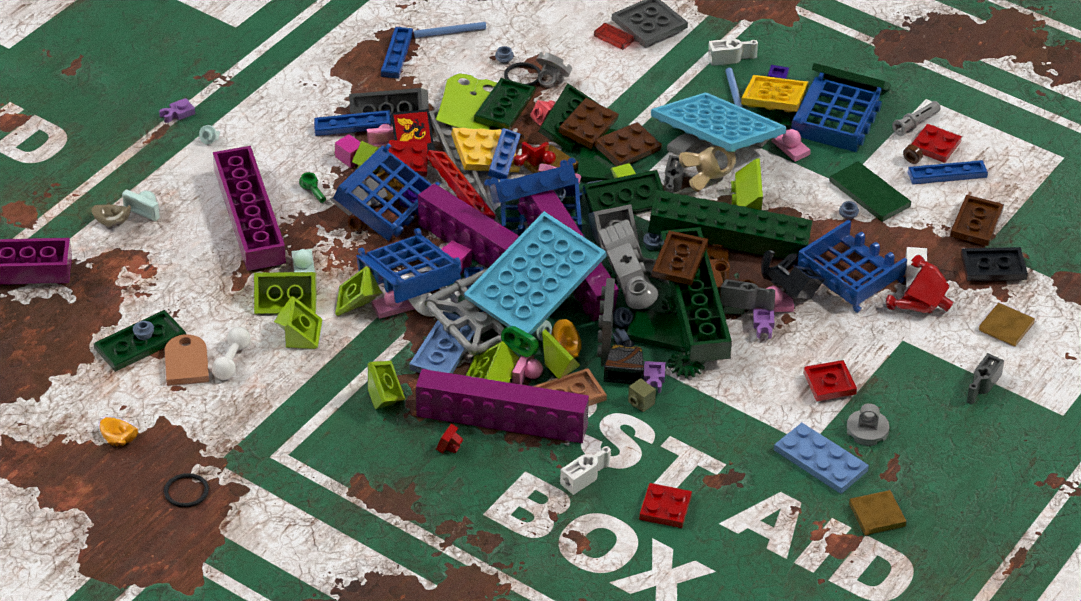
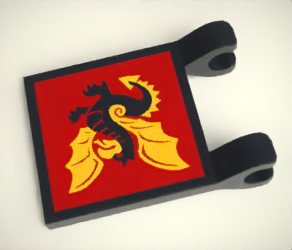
M429 109L391 113L394 140L427 143V153L429 150L435 151Z

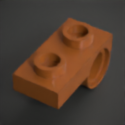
M712 259L710 264L718 293L721 297L723 281L729 279L730 264L725 260Z

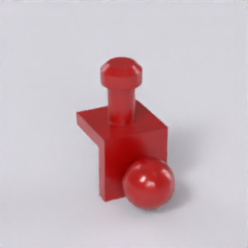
M524 141L522 142V155H516L513 158V163L517 167L524 165L525 161L533 166H537L542 162L552 165L556 161V155L554 152L549 151L548 142L543 143L539 147H532Z

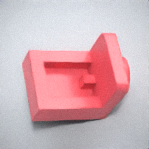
M538 100L530 117L538 125L542 126L556 102L552 100L548 102Z

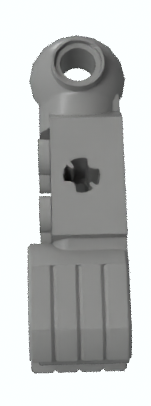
M626 219L621 221V223H616L613 226L606 227V229L599 230L598 234L604 246V251H606L609 263L624 294L626 304L633 309H643L652 305L658 297V290L650 283L648 276L644 275L647 273L643 264L644 259L629 221Z

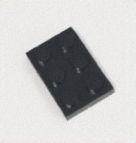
M1021 247L961 249V258L967 281L1027 280L1028 273Z

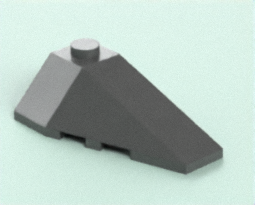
M423 88L349 94L350 113L353 114L390 110L391 117V113L429 109L428 90Z

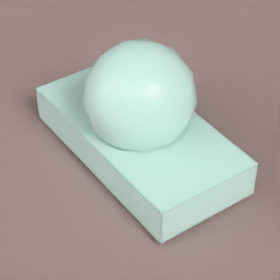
M126 189L122 193L123 205L125 207L130 205L132 212L153 221H157L160 218L158 202H156L155 194L151 191L145 190L136 194Z
M312 249L292 251L294 272H315Z

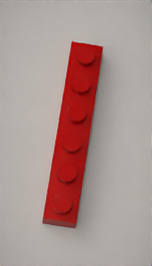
M429 150L426 155L427 159L455 192L457 198L492 220H495L496 215L449 156L445 152Z

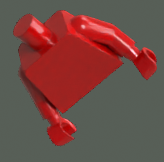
M916 255L911 260L913 262L911 265L916 268L921 267V270L901 299L898 300L893 295L888 294L886 298L887 308L894 310L897 306L900 309L932 313L939 306L948 312L954 302L944 296L950 287L947 280L935 265L925 261L921 255Z

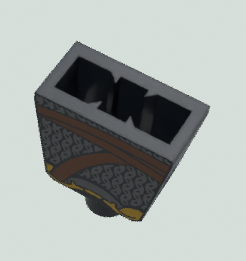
M631 340L623 341L622 345H613L604 365V382L633 384L639 379L644 380L642 348L634 346L635 344Z

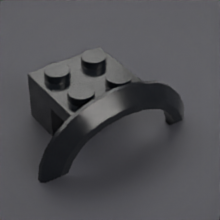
M766 251L761 261L762 277L770 280L778 287L782 286L786 289L785 293L793 299H812L825 279L809 267L795 266L789 273L788 270L798 261V254H789L778 265L770 267V262L775 252Z

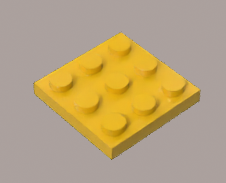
M753 75L742 96L741 104L751 108L765 107L768 110L780 109L785 112H797L808 89V82Z
M452 128L451 136L464 170L489 171L502 130ZM512 161L509 172L519 173L521 167H517Z

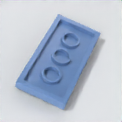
M443 311V314L449 320L455 321L461 318L459 315ZM437 320L410 362L409 368L418 373H421L422 369L453 374L467 350L450 333H447L443 329V325ZM467 324L458 330L472 344L475 332Z
M802 422L774 445V451L840 494L868 472V464Z

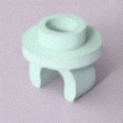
M205 125L199 131V137L205 144H212L219 139L220 131H216L211 125Z
M545 320L532 336L543 341L542 331L546 329L551 334V323Z

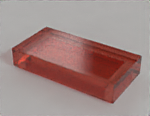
M603 23L594 31V37L622 50L634 42L633 35L607 23Z

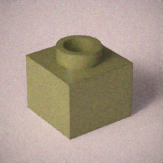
M639 379L629 386L628 402L632 406L644 412L655 404L656 389L647 382Z

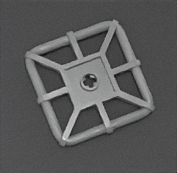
M487 269L463 280L458 279L453 285L433 293L425 299V306L443 325V329L450 333L464 349L471 352V355L484 352L502 342L501 332L504 329L501 325L502 323L488 313L480 312L482 309L467 299L459 303L441 301L440 299L457 291L464 297V293L468 290L466 287L474 284ZM440 310L457 312L461 318L455 321L449 320ZM468 324L474 330L475 335L472 344L458 330L459 328ZM493 328L499 334L479 344L482 333Z

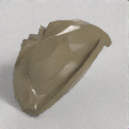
M94 205L91 210L98 222L106 227H116V225H121L128 219L131 206Z

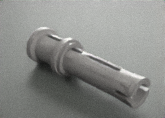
M932 101V103L915 113H907L903 119L895 120L892 124L894 132L898 136H903L908 130L915 129L918 123L938 113L941 110L940 104L937 101Z

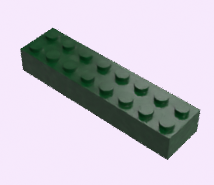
M656 190L648 233L661 235V231L701 227L703 238L708 239V245L718 244L723 245V248L764 255L766 251L775 252L774 258L785 259L789 254H799L801 249L808 246L813 220Z
M701 227L670 230L703 238ZM669 230L661 231L660 251ZM706 249L692 285L669 281L689 363L731 359L732 340Z

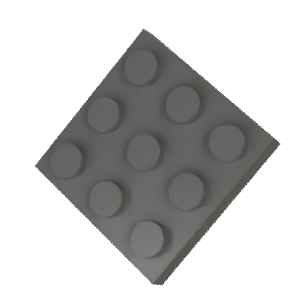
M642 0L613 13L611 17L612 21L644 47L688 28V22L661 0Z
M607 278L606 286H602L601 299H605V301H600V313L603 315H599L598 325L602 329L598 331V342L602 343V345H598L597 357H601V366L605 365L611 350L615 279Z

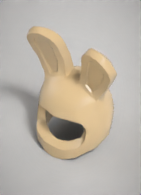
M711 146L699 154L682 152L679 155V161L684 168L696 166L698 174L689 180V184L694 191L699 192L706 186L709 180L719 179L729 174L736 163V156L734 152H728L720 146ZM719 150L727 156V167L723 170L719 167L718 161L715 158V151Z

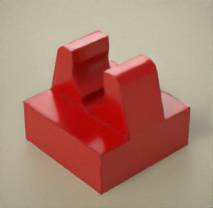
M450 424L436 447L437 451L442 454L445 450L453 453L458 451L463 442V438L456 433L458 427Z

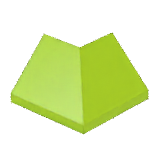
M364 267L339 286L335 311L337 316L368 304L382 294L370 268Z
M292 296L278 314L274 323L285 330L286 348L316 349L319 343L322 318Z
M546 329L542 331L545 365L554 375L560 379L577 369L580 364Z
M391 360L368 363V392L375 410L406 400Z

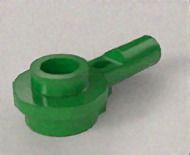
M311 172L303 173L299 179L300 187L305 190H311L320 203L325 202L326 197L317 187L318 179L316 175Z

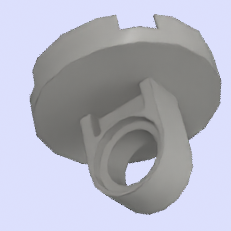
M540 52L536 59L543 67L538 78L539 83L544 88L554 86L559 75L569 77L573 69L570 64L565 66L563 59L547 52L545 55ZM547 74L551 75L552 81L544 83L542 77Z
M864 404L861 410L849 416L846 430L848 436L851 435L856 443L874 446L877 445L878 441L886 440L889 434V422L880 413L876 405Z

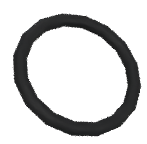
M528 62L514 63L504 71V78L510 80L508 72L514 67H531L538 72V77L541 72L539 67ZM537 78L535 81L531 83H527L526 85H536L537 83H539V78Z
M194 473L176 475L169 479L164 487L166 500L178 507L198 505L204 501L209 492L207 481ZM182 478L197 479L203 483L205 488L203 495L199 499L189 503L174 501L169 496L168 490L173 482Z

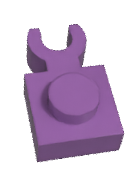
M186 98L169 104L170 108L159 110L160 118L164 117L165 123L171 122L173 118L181 120L195 114L194 106Z
M754 308L753 328L757 329V338L760 339L761 333L768 334V339H771L772 329H774L775 324L774 310Z
M645 361L644 381L652 387H656L658 393H661L662 383H665L666 362Z

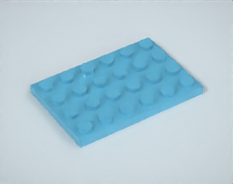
M706 92L651 109V116L658 119L659 122L670 124L673 128H679L687 134H692L700 140L711 142L712 145L720 146L728 152H735L736 149L750 147L752 144L762 143L764 140L777 138L779 135L786 133V126Z
M544 211L464 293V297L505 326H516L532 335L606 258L607 254L606 251Z

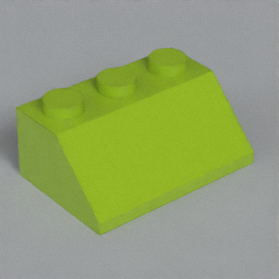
M760 158L754 159L735 173V181H731V193H734L732 194V205L762 210L763 191Z
M316 272L254 273V314L280 313L292 296L316 313Z
M502 341L474 356L466 376L511 383L512 371L520 357Z

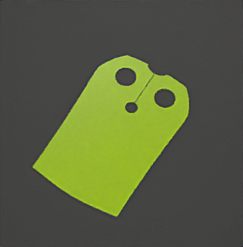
M462 73L451 76L447 79L436 120L458 128H482L489 130V125L475 122L474 115L491 93L485 91L483 86L491 85L495 87L497 82L488 79H477L472 75ZM464 78L469 80L470 84L461 85L458 80ZM474 91L477 95H471L470 92Z

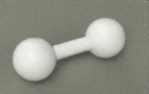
M235 327L229 331L227 342L230 348L226 356L219 357L213 362L212 372L220 380H228L234 375L236 366L233 358L237 350L245 349L250 343V334L243 327Z

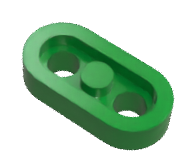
M509 326L501 332V340L518 354L530 357L538 352L539 344L537 339L520 328Z

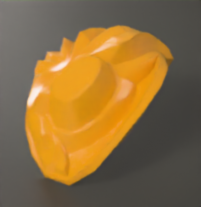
M558 320L553 326L551 335L573 358H577L581 350V340L578 331L569 320Z
M105 417L100 420V432L109 445L115 444L118 447L120 444L123 446L126 443L132 442L137 437L138 428L128 422L111 417Z

